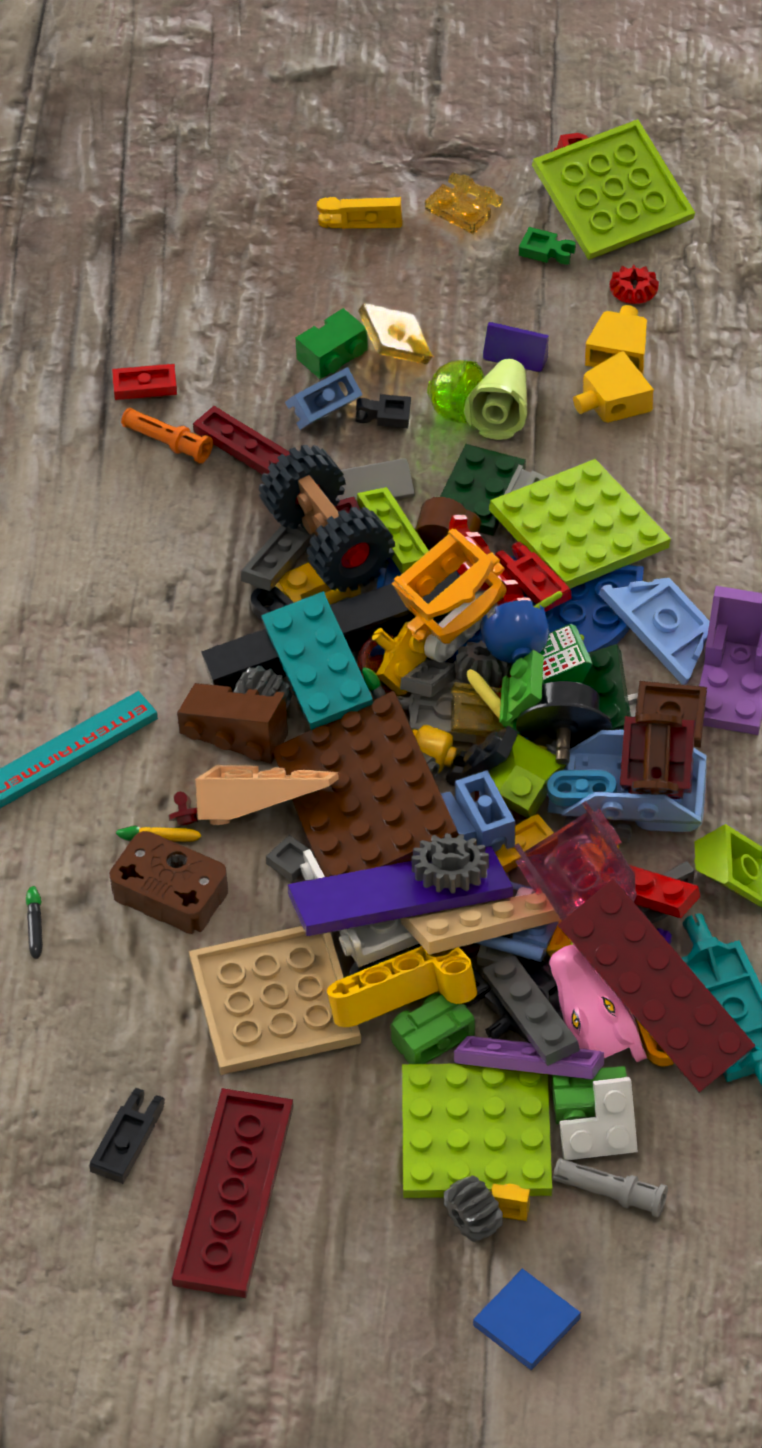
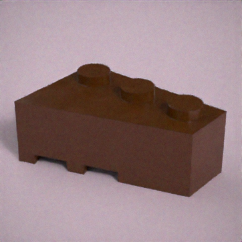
M194 683L177 712L179 733L192 740H201L213 744L222 750H231L245 755L252 760H260L272 764L275 759L273 754L275 747L284 743L288 736L285 693L276 692L272 697L259 695L260 693L256 689H248L247 693L244 694L232 692L231 687Z

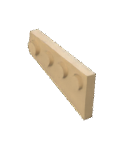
M533 893L401 918V924L430 955L560 921V908L545 893Z

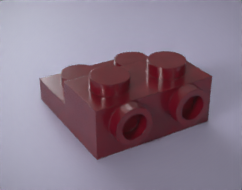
M625 716L620 786L622 789H628V793L646 794L632 790V782L643 780L646 727L637 725L635 723L636 717ZM682 720L681 727L671 729L668 781L679 785L678 793L666 795L671 799H683L684 793L692 792L695 720ZM652 768L650 771V775L655 779L660 778L662 775L661 770L658 768Z

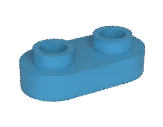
M562 770L555 772L547 781V791L549 799L554 804L572 806L594 792L617 793V783L611 773L603 770Z

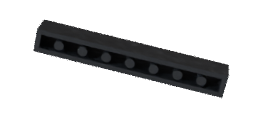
M457 572L451 573L430 594L422 599L429 604L459 578ZM392 584L330 605L352 653L378 644L372 639V635H374L377 629L382 628L393 639L398 636L405 622H410L415 618V615L404 605ZM452 611L433 617L432 619L436 623L440 622ZM266 629L201 651L212 685L231 687L232 692H234L235 685L243 672H246L249 667L256 668L259 665L267 671L272 669L273 673L282 675V678L287 676Z

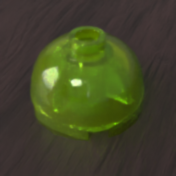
M465 360L449 361L440 366L428 384L427 393L435 412L443 419L451 422L467 423L464 414L466 398L485 377L481 366L477 362Z

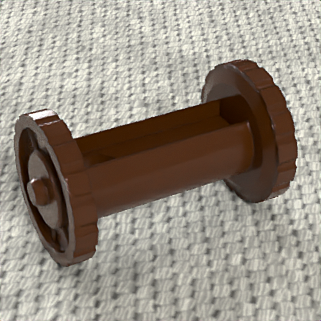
M661 713L636 715L635 723L646 727L643 780L632 782V790L651 795L678 793L679 785L669 782L668 775L671 729L681 727L682 718ZM652 768L661 770L662 775L660 778L655 779L650 775Z

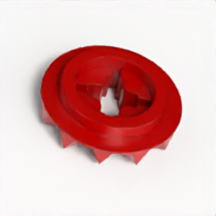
M634 264L629 269L621 266L619 272H613L609 283L612 295L616 299L628 304H640L651 300L657 294L659 286L655 272H648L646 266L640 269L636 268ZM631 280H637L636 289H633Z

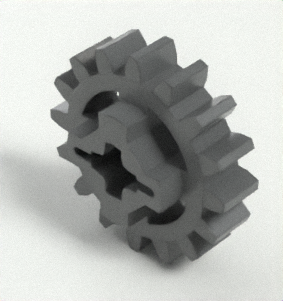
M445 833L442 839L432 835V842L422 840L420 841V848L413 849L412 872L415 873L416 881L423 880V887L425 888L435 885L436 892H441L443 888H449L451 893H455L458 887L468 891L470 883L479 886L481 878H487L489 853H485L484 845H477V839L475 838L466 841L464 834L458 835L457 838H451L450 834Z

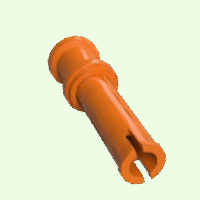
M127 408L122 415L121 424H123V427L130 428L169 445L170 449L176 454H187L193 457L197 463H204L211 454L213 439L207 435L202 437L196 435L186 426L176 428L140 413L133 408Z

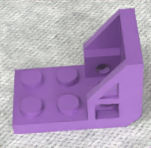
M721 586L715 587L705 648V661L699 686L707 687L703 726L759 735L762 721V593Z

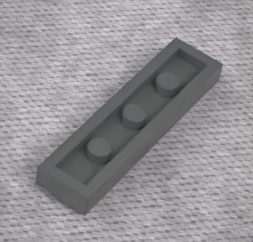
M514 954L482 969L486 982L547 1066L580 1051L578 1040Z

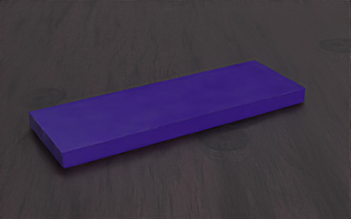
M492 846L485 847V853H489L487 878H481L479 886L470 883L468 891L458 887L455 893H451L449 888H443L441 892H436L435 885L425 888L423 887V880H415V873L412 872V861L288 884V895L306 936H312L513 897V886Z

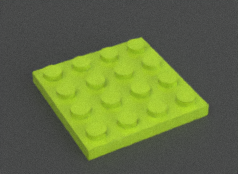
M638 119L533 159L532 167L588 260L694 219V209Z
M596 459L490 500L489 510L517 541H521L531 552H535L570 589L668 549L671 538Z
M457 1063L402 1064L403 1198H444V1192L450 1188V1185L472 1175L485 1182L489 1191L492 1190L493 1184H515L521 1188L530 1189V1196H552L548 1074Z

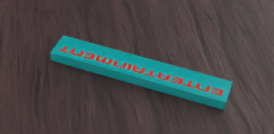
M137 691L0 768V808L157 720V711Z

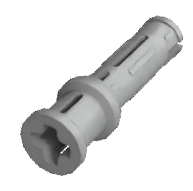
M563 1158L558 1159L553 1173V1181L611 1197L612 1199L619 1200V1204L624 1208L634 1206L650 1211L652 1216L659 1218L663 1211L668 1193L667 1185L661 1184L657 1187L638 1181V1177L634 1175L623 1178L579 1165Z

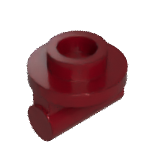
M177 792L174 795V802L178 805L179 811L169 814V821H177L178 826L198 822L197 808H190V797L184 792Z

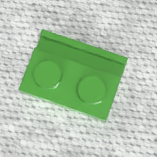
M534 649L527 656L519 658L513 664L510 678L506 675L502 678L499 722L506 727H513L515 718L518 719L523 711L536 706L542 699L544 656Z

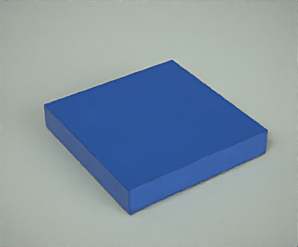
M522 1268L473 1319V1326L532 1371L580 1320L581 1312Z

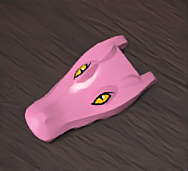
M572 944L552 954L549 963L558 987L563 1021L578 1040L579 1048L604 1052V1058L630 1048L631 1055L636 1063L646 1059L647 1056L643 1049L638 1026L633 1014L578 949Z

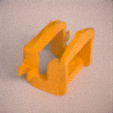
M456 529L448 531L449 534L401 576H396L393 579L394 582H392L404 605L415 615V618L406 627L413 632L411 635L419 643L430 634L437 637L443 644L451 643L463 631L470 628L486 615L506 593L503 582L497 577L505 570L499 563L500 559L492 552L486 555L478 546L469 542ZM465 562L470 567L429 604L422 599L430 594L446 577L455 572L461 564ZM484 582L487 583L490 588L474 601L475 593ZM463 603H471L444 628L432 619L452 611Z

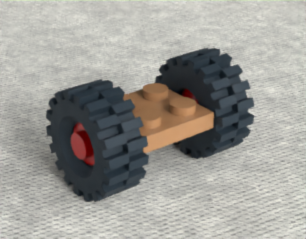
M301 445L300 451L294 447L289 450L290 454L286 457L282 453L277 457L279 462L276 465L271 463L267 467L270 471L269 474L263 473L261 480L264 484H259V491L261 493L259 496L263 504L283 527L287 528L289 525L291 529H297L300 524L310 535L313 533L316 535L312 536L309 541L312 546L307 548L309 555L307 558L313 569L331 590L336 591L338 589L340 592H346L349 587L351 591L358 590V585L361 583L363 586L370 584L369 579L373 576L378 578L381 575L379 570L381 568L386 569L390 564L387 558H393L394 551L392 548L395 547V541L392 539L393 535L372 510L369 511L368 508L362 507L359 510L357 507H351L349 513L345 510L337 511L334 507L340 502L337 496L344 494L345 489L342 485H345L346 482L342 471L323 448L320 449L318 446L313 445L310 449L308 445Z

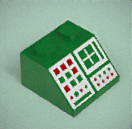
M569 624L549 633L546 646L540 652L544 656L542 685L557 681L583 683L593 663L576 625Z

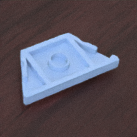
M670 578L654 579L652 582H630L628 587L612 588V585L603 586L599 593L602 599L682 685H686L707 640L710 621Z

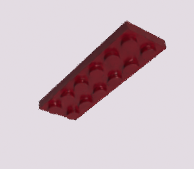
M614 879L610 880L558 924L562 932L698 1093L702 1092L755 1047L751 1039Z
M221 1088L171 1278L172 1286L241 1298L247 1297L294 1108L293 1099Z

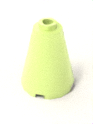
M504 359L500 361L466 398L464 407L466 421L470 426L473 424L480 430L479 434L483 437L494 440L509 439L516 432L521 431L527 419L526 371L524 366L516 360Z

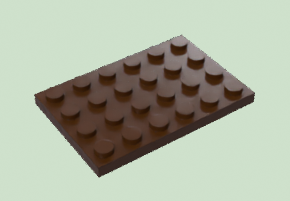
M395 691L373 700L372 705L357 712H348L341 719L316 727L276 746L273 751L279 768H285L286 775H291V772L297 770L338 772V780L329 787L292 799L318 865L325 877L412 861L413 849L420 848V841L432 842V835H436L440 839L444 838L445 833L450 834L451 838H457L459 835Z

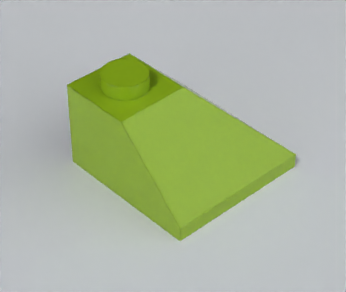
M518 735L507 760L490 770L489 774L507 807L526 818H530L537 813L548 794L547 781L552 774L562 771L565 765L556 763L555 754Z
M727 824L694 841L695 869L698 872L762 908V846Z

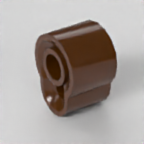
M433 497L427 499L422 504L415 530L427 549L431 550L448 535L452 515H465L468 519V529L471 532L478 533L482 523L480 518L453 499Z

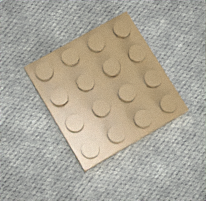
M299 926L189 951L193 974L221 1075L361 1044V1034L358 1025L340 1027L335 1024L327 988L335 981L344 977L330 932L306 936L303 927Z

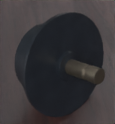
M557 681L542 685L541 701L518 716L516 729L522 737H527L529 741L537 745L545 746L547 743L551 744L553 740L557 741L556 763L565 765L570 761L569 751L571 748L601 730H612V722L607 715L599 711L600 697L593 688L577 682Z

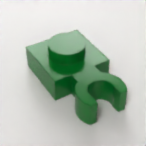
M529 227L519 245V256L545 263L552 257L557 262L568 265L570 264L571 253L575 254L576 242L567 239L557 241L558 234Z

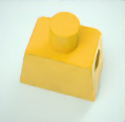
M631 305L622 306L619 313L612 311L603 312L586 341L585 366L595 367L619 352L624 351L643 375L647 319L638 316V310Z
M622 351L584 374L583 393L574 396L573 403L579 414L594 409L603 422L609 423L651 412L653 410L654 389L626 353Z

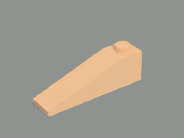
M216 765L195 779L198 820H209L212 825L228 824L230 820L329 787L338 780V772L297 770L291 772V775H286L285 768L275 767L271 770L259 772L258 766Z

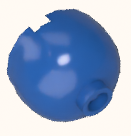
M520 600L501 604L494 608L496 614L492 615L489 619L486 614L481 620L480 629L488 651L495 658L503 662L514 664L519 658L527 656L533 649L540 653L545 648L549 637V624L544 607L541 605L540 608L533 607L532 601Z

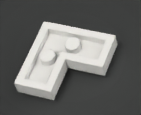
M629 1077L593 1081L596 1117L559 1121L564 1160L638 1152L632 1084Z

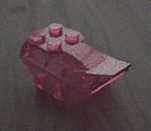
M587 801L581 803L586 812L585 814L533 847L523 851L519 843L514 846L521 857L515 861L537 896L541 893L545 894L561 921L612 879L619 884L633 902L637 896L635 874L617 847L622 843L621 839L612 825L609 824L600 808L594 812Z

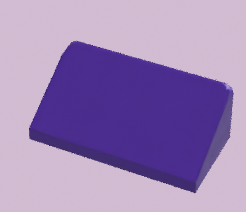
M489 322L483 359L497 363L504 359H513L520 362L527 370L541 372L548 359L549 335Z

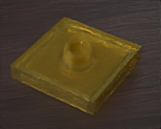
M366 303L361 305L358 310L359 315L378 354L422 364L430 362L433 355L413 314Z

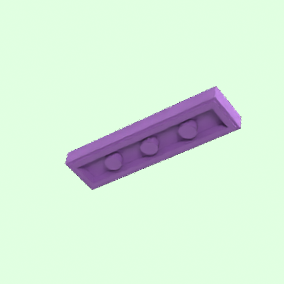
M466 1036L454 1051V1063L593 1079L604 1065V1052L580 1049V1051L547 1066L531 1043Z

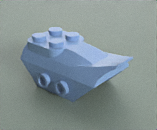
M601 730L570 749V761L563 770L607 771L616 779L617 793L594 792L572 806H559L549 799L548 812L561 814L562 816L635 821L639 827L645 830L690 832L702 825L707 756L699 750L693 749L692 792L684 793L683 799H671L662 794L628 793V789H622L620 786L624 730Z

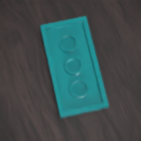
M324 591L261 615L266 631L311 730L341 719L348 712H357L373 704L370 691Z

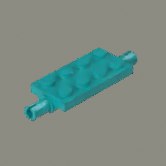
M701 913L695 914L698 921L696 923L692 915L684 919L682 925L687 931L693 947L687 956L682 957V960L755 1044L752 1050L725 1071L723 1075L726 1081L729 1082L756 1074L762 1086V985L740 940L725 944L712 936Z

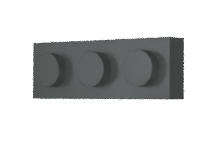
M281 525L241 570V581L254 585L256 588L270 591L311 545L309 541L314 536V533L310 535L305 528L299 526L297 529H291L289 525L287 528Z

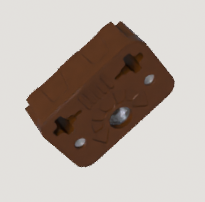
M149 831L139 832L133 837L109 872L112 894L116 902L129 906L188 934H193L195 930L202 932L228 894L227 872L224 864Z

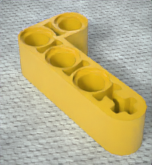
M420 946L335 981L327 988V995L335 1024L340 1027H352L438 991L447 1001L454 1004L471 1001L475 998L478 991L471 961L459 947L429 955Z

